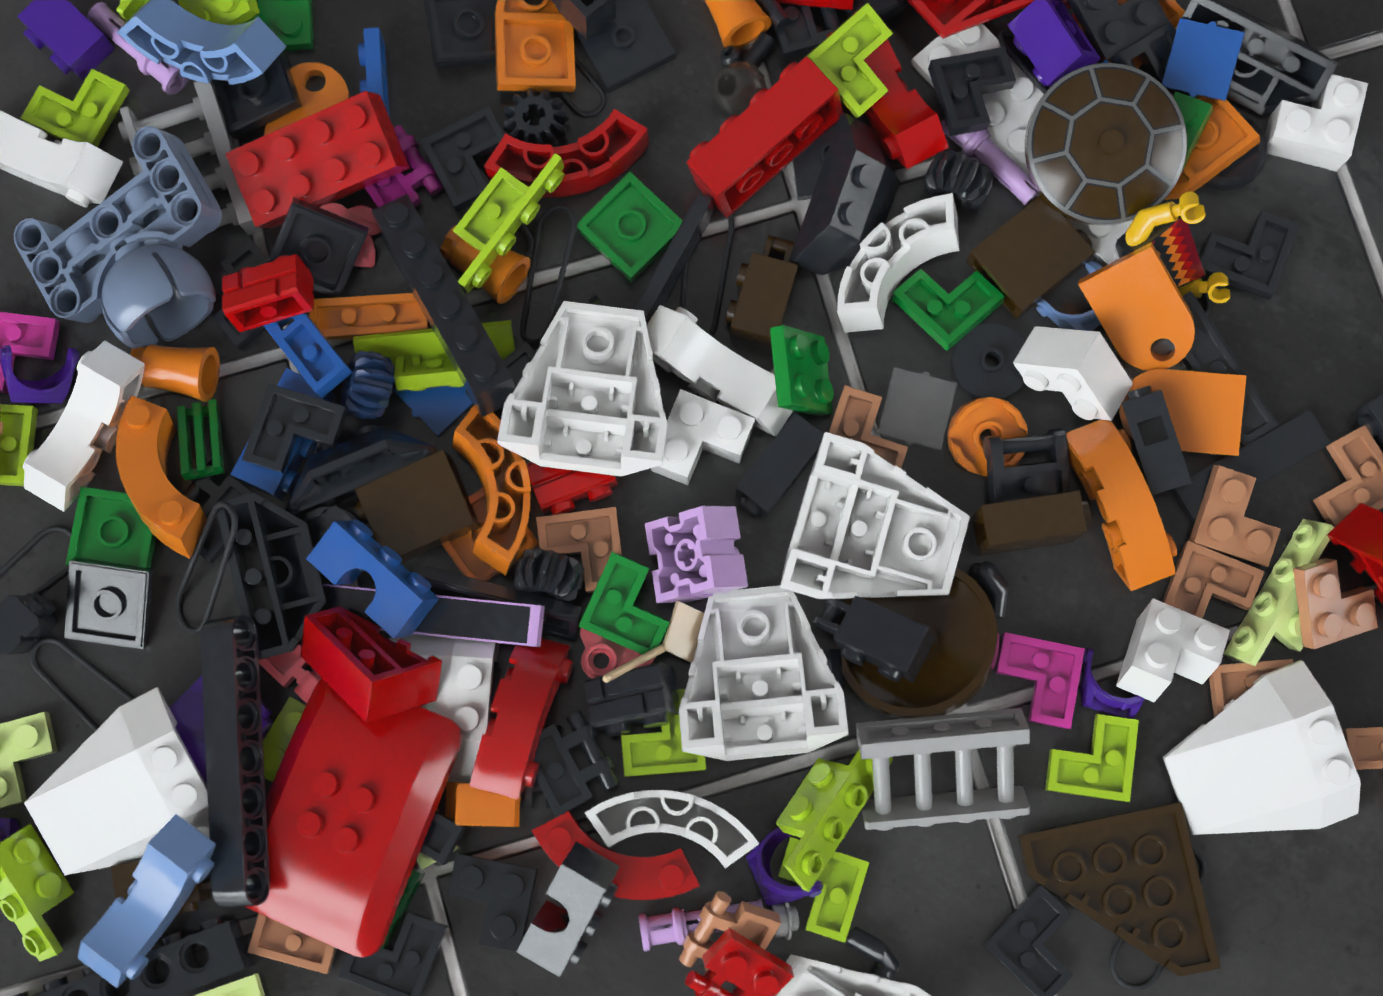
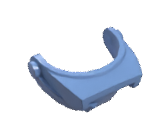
M1091 260L1086 263V269L1090 274L1102 268L1097 261L1093 262ZM1044 299L1037 303L1036 309L1039 314L1050 318L1061 329L1093 331L1101 325L1093 309L1083 314L1070 315L1056 311Z

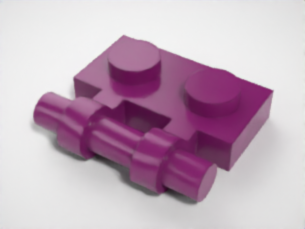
M398 125L393 128L407 162L414 171L406 176L400 172L366 187L365 190L377 207L406 194L409 196L414 207L422 203L414 191L416 188L425 186L431 196L437 195L444 188L437 178L430 162L427 163L419 152V144L413 135H407L402 126Z

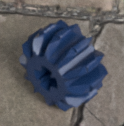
M359 351L351 356L350 363L347 364L352 373L343 380L340 389L342 393L340 403L348 409L347 413L352 414L353 417L361 419L380 418L384 414L385 408L389 405V398L393 393L392 386L395 381L393 377L395 368L391 359L382 356L381 353Z

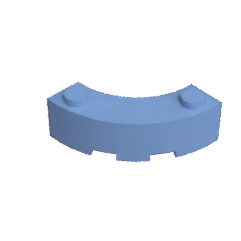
M149 0L117 31L131 46L156 64L163 60L180 69L181 76L207 84L212 79L227 80L229 85L252 80L263 74L287 47L259 17L244 24L223 25L199 18L172 0Z
M175 814L147 843L142 859L132 875L136 879L128 889L127 893L129 896L127 899H124L122 896L118 897L98 923L81 940L78 959L116 988L127 977L134 980L149 961L145 957L173 921L196 884L201 883L214 867L215 863L210 858L216 843Z

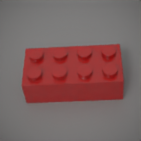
M807 56L799 63L793 62L789 64L780 74L778 82L770 89L764 88L757 92L751 99L750 106L739 116L735 114L729 117L721 125L720 133L709 142H701L690 153V159L686 163L697 187L707 198L712 199L713 204L726 219L838 122L841 113H843L839 89Z
M369 91L357 94L225 153L251 218L257 228H274L281 225L293 197L321 207L326 203L334 202L410 169L381 96Z

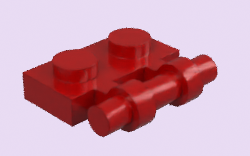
M728 928L702 955L704 966L709 970L704 975L694 970L689 972L685 979V985L693 989L696 996H776L794 977L791 965L731 928ZM726 980L737 986L732 992L721 987Z

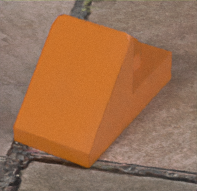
M447 782L445 815L453 819L456 825L519 827L520 797L519 799H514L470 787V783Z

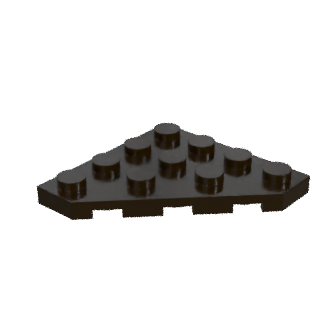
M1182 802L1018 835L1027 877L1042 885L1175 975L1181 977L1221 968Z

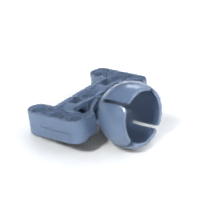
M145 126L139 129L132 141L134 155L143 171L76 223L63 231L61 227L33 218H26L16 226L14 231L15 245L49 308L56 316L81 323H91L103 313L107 325L118 340L126 346L135 349L150 344L157 345L158 338L154 335L144 317L146 314L160 338L164 341H172L204 321L212 312L214 302L216 301L215 288L208 272L197 259L182 250L183 245L191 247L219 226L222 218L220 206L181 139L153 126ZM179 175V180L175 185L176 178ZM198 207V212L193 218L194 211Z

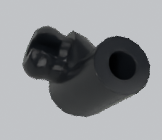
M760 32L749 49H738L732 46L724 48L720 54L723 68L733 74L756 71L776 45V41L768 34Z
M989 561L974 563L969 569V576L978 584H981L987 591V597L990 600L996 618L1005 619L1009 591L1007 580L995 564Z
M858 927L851 931L847 945L877 961L871 971L872 975L893 980L895 972H899V962L886 943Z

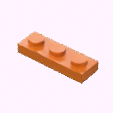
M413 293L314 299V310L309 312V318L327 340L353 339V336L430 328V324Z

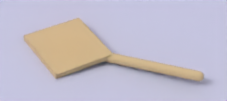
M676 601L663 644L603 675V681L609 682L665 651L689 663L693 662L704 613L680 601Z

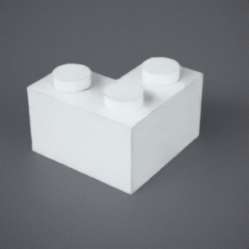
M1332 74L1318 99L1313 101L1312 107L1282 100L1269 116L1265 132L1267 154L1337 172L1352 155L1368 83Z
M1035 326L1013 362L1028 387L1036 391L1051 390L1062 392L1071 404L1074 413L1086 420L1102 419L1112 421L1133 384L1101 333L1095 331Z
M680 389L667 420L668 427L662 465L651 468V471L689 485L703 450L740 464L754 430L755 418Z
M1153 598L1136 620L1116 687L1155 702L1171 683L1174 673L1203 685L1221 664L1230 630Z

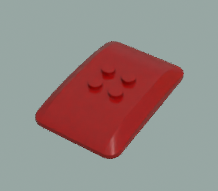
M321 678L302 713L266 798L270 875L269 895L263 904L245 907L353 956L367 957L379 951L384 943L461 749L463 734L458 723L420 706L366 723Z

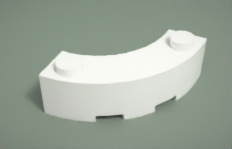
M0 110V169L65 195L70 201L86 208L89 203L100 204L105 200L123 161L88 142H77L65 138L62 141H47L48 135L41 129Z
M953 193L924 199L903 208L904 213L893 218L885 225L881 222L860 243L861 249L853 259L850 267L847 266L844 271L838 293L837 313L844 333L884 329V317L888 302L904 277L929 259L959 251L958 216Z
M660 305L647 324L653 361L665 371H672L675 375L690 383L688 387L701 396L715 403L718 401L727 408L755 418V427L777 436L793 410L778 407L774 369L771 372L766 371L721 344L696 324L698 319L689 311L681 307L674 311Z
M103 341L95 350L87 351L81 357L77 365V380L63 414L40 448L33 450L24 461V488L63 512L77 499L80 488L87 487L96 475L91 471L98 463L101 452L104 450L111 453L115 446L119 421L130 396H138L145 363L107 341Z
M645 790L613 797L585 812L608 847H612L628 837L642 833H672L702 845L726 868L759 845V842L751 832L724 809L697 796L677 791Z

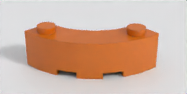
M131 395L122 413L116 436V459L121 481L136 511L153 535L175 552L190 559L207 518L200 504L182 495L168 480V453L177 430L166 408Z
M474 404L456 428L452 448L459 452L473 467L483 486L486 499V521L476 538L473 554L506 576L519 553L529 521L531 492L529 473L525 459L523 460L520 455L498 444L501 420L493 412L482 417Z
M1100 419L1067 432L1069 465L1079 478L1091 501L1096 499L1099 511L1106 521L1102 523L1101 527L1109 547L1113 567L1129 590H1136L1176 574L1172 558L1177 556L1176 545L1170 534L1165 532L1149 487L1131 453L1132 446L1124 429L1117 430L1110 420Z

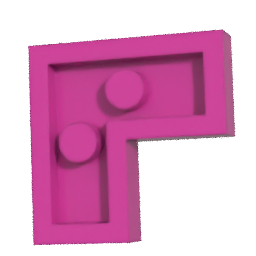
M0 312V348L3 345L11 346L12 370L15 356L54 360L61 322L55 318ZM0 364V393L8 394L6 380Z
M1006 632L1002 633L995 673L1035 681L1028 721L1071 729L1085 648Z

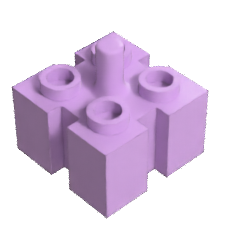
M700 506L680 512L679 517H664L645 523L649 555H657L659 567L658 570L652 571L656 603L692 602L711 597L713 593H726L748 587L743 554L740 555L739 550L734 547V541L741 539L736 506Z

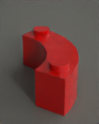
M885 40L864 61L889 91L864 113L880 137L882 147L891 161L897 159L903 166L909 169L949 148L938 114L926 104L915 89L910 91L906 83L898 77L897 74L902 71L901 65L889 40Z
M614 109L609 117L596 129L578 138V142L565 146L552 147L551 144L528 143L505 133L484 167L489 181L492 180L502 167L527 187H530L556 153L562 158L564 164L562 172L565 175L555 191L552 193L546 191L542 197L577 195L607 184L630 168L649 146L648 128Z
M541 638L540 647L515 646L509 658V663L514 664L515 667H509L505 679L501 678L491 705V711L498 714L496 718H491L486 733L482 734L470 787L519 799L526 786H533L539 763L533 760L546 717L561 683H568L572 671L573 660L567 659L570 645Z
M568 811L531 830L539 845L559 868L576 841L619 865L620 868L612 881L619 885L614 897L632 900H654L679 895L700 886L682 848L657 856H631L616 852L591 837L577 821L572 811Z

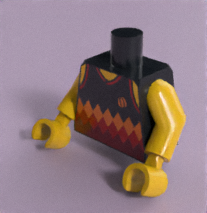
M1189 191L1182 194L1179 204H1175L1173 201L1162 202L1159 205L1140 210L1126 230V233L1117 239L1115 247L1119 258L1152 242L1182 296L1191 291L1195 298H1201L1202 293H1208L1209 299L1215 303H1224L1230 299L1229 289H1215L1217 286L1229 285L1228 277L1224 273H1213L1207 281H1202L1201 279L1206 275L1189 225L1199 223L1205 217V208L1203 205H1199V197L1196 193Z

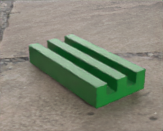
M216 399L209 400L208 405L202 406L200 402L192 403L193 408L187 409L185 405L177 406L181 475L185 481L225 473L220 406ZM209 416L213 463L211 466H207L203 421V417ZM191 419L194 420L197 465L196 469H193L190 432Z

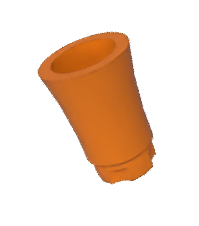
M705 0L717 25L724 48L728 46L738 49L753 43L760 32L765 33L771 25V18L755 0Z
M455 225L445 236L440 252L444 259L450 261L451 266L464 274L480 252L453 232L456 227ZM509 250L503 257L498 254L489 266L492 269V273L481 288L498 304L506 303L523 284L530 268V258L512 250Z
M150 344L138 349L132 348L129 354L145 363L141 382L144 387L179 393L204 402L211 400L216 391L220 375V359L218 351L214 347L184 348Z

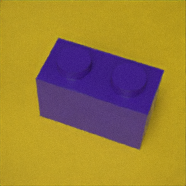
M33 0L17 16L27 27L23 32L26 38L39 50L46 46L53 52L49 59L65 75L72 70L82 81L88 76L91 69H95L115 50L106 36L68 0Z
M1034 0L1008 24L1015 35L1013 38L1015 46L1022 54L1030 58L1035 66L1033 68L1035 77L1045 86H1052L1070 72L1093 65L1101 59L1062 0Z

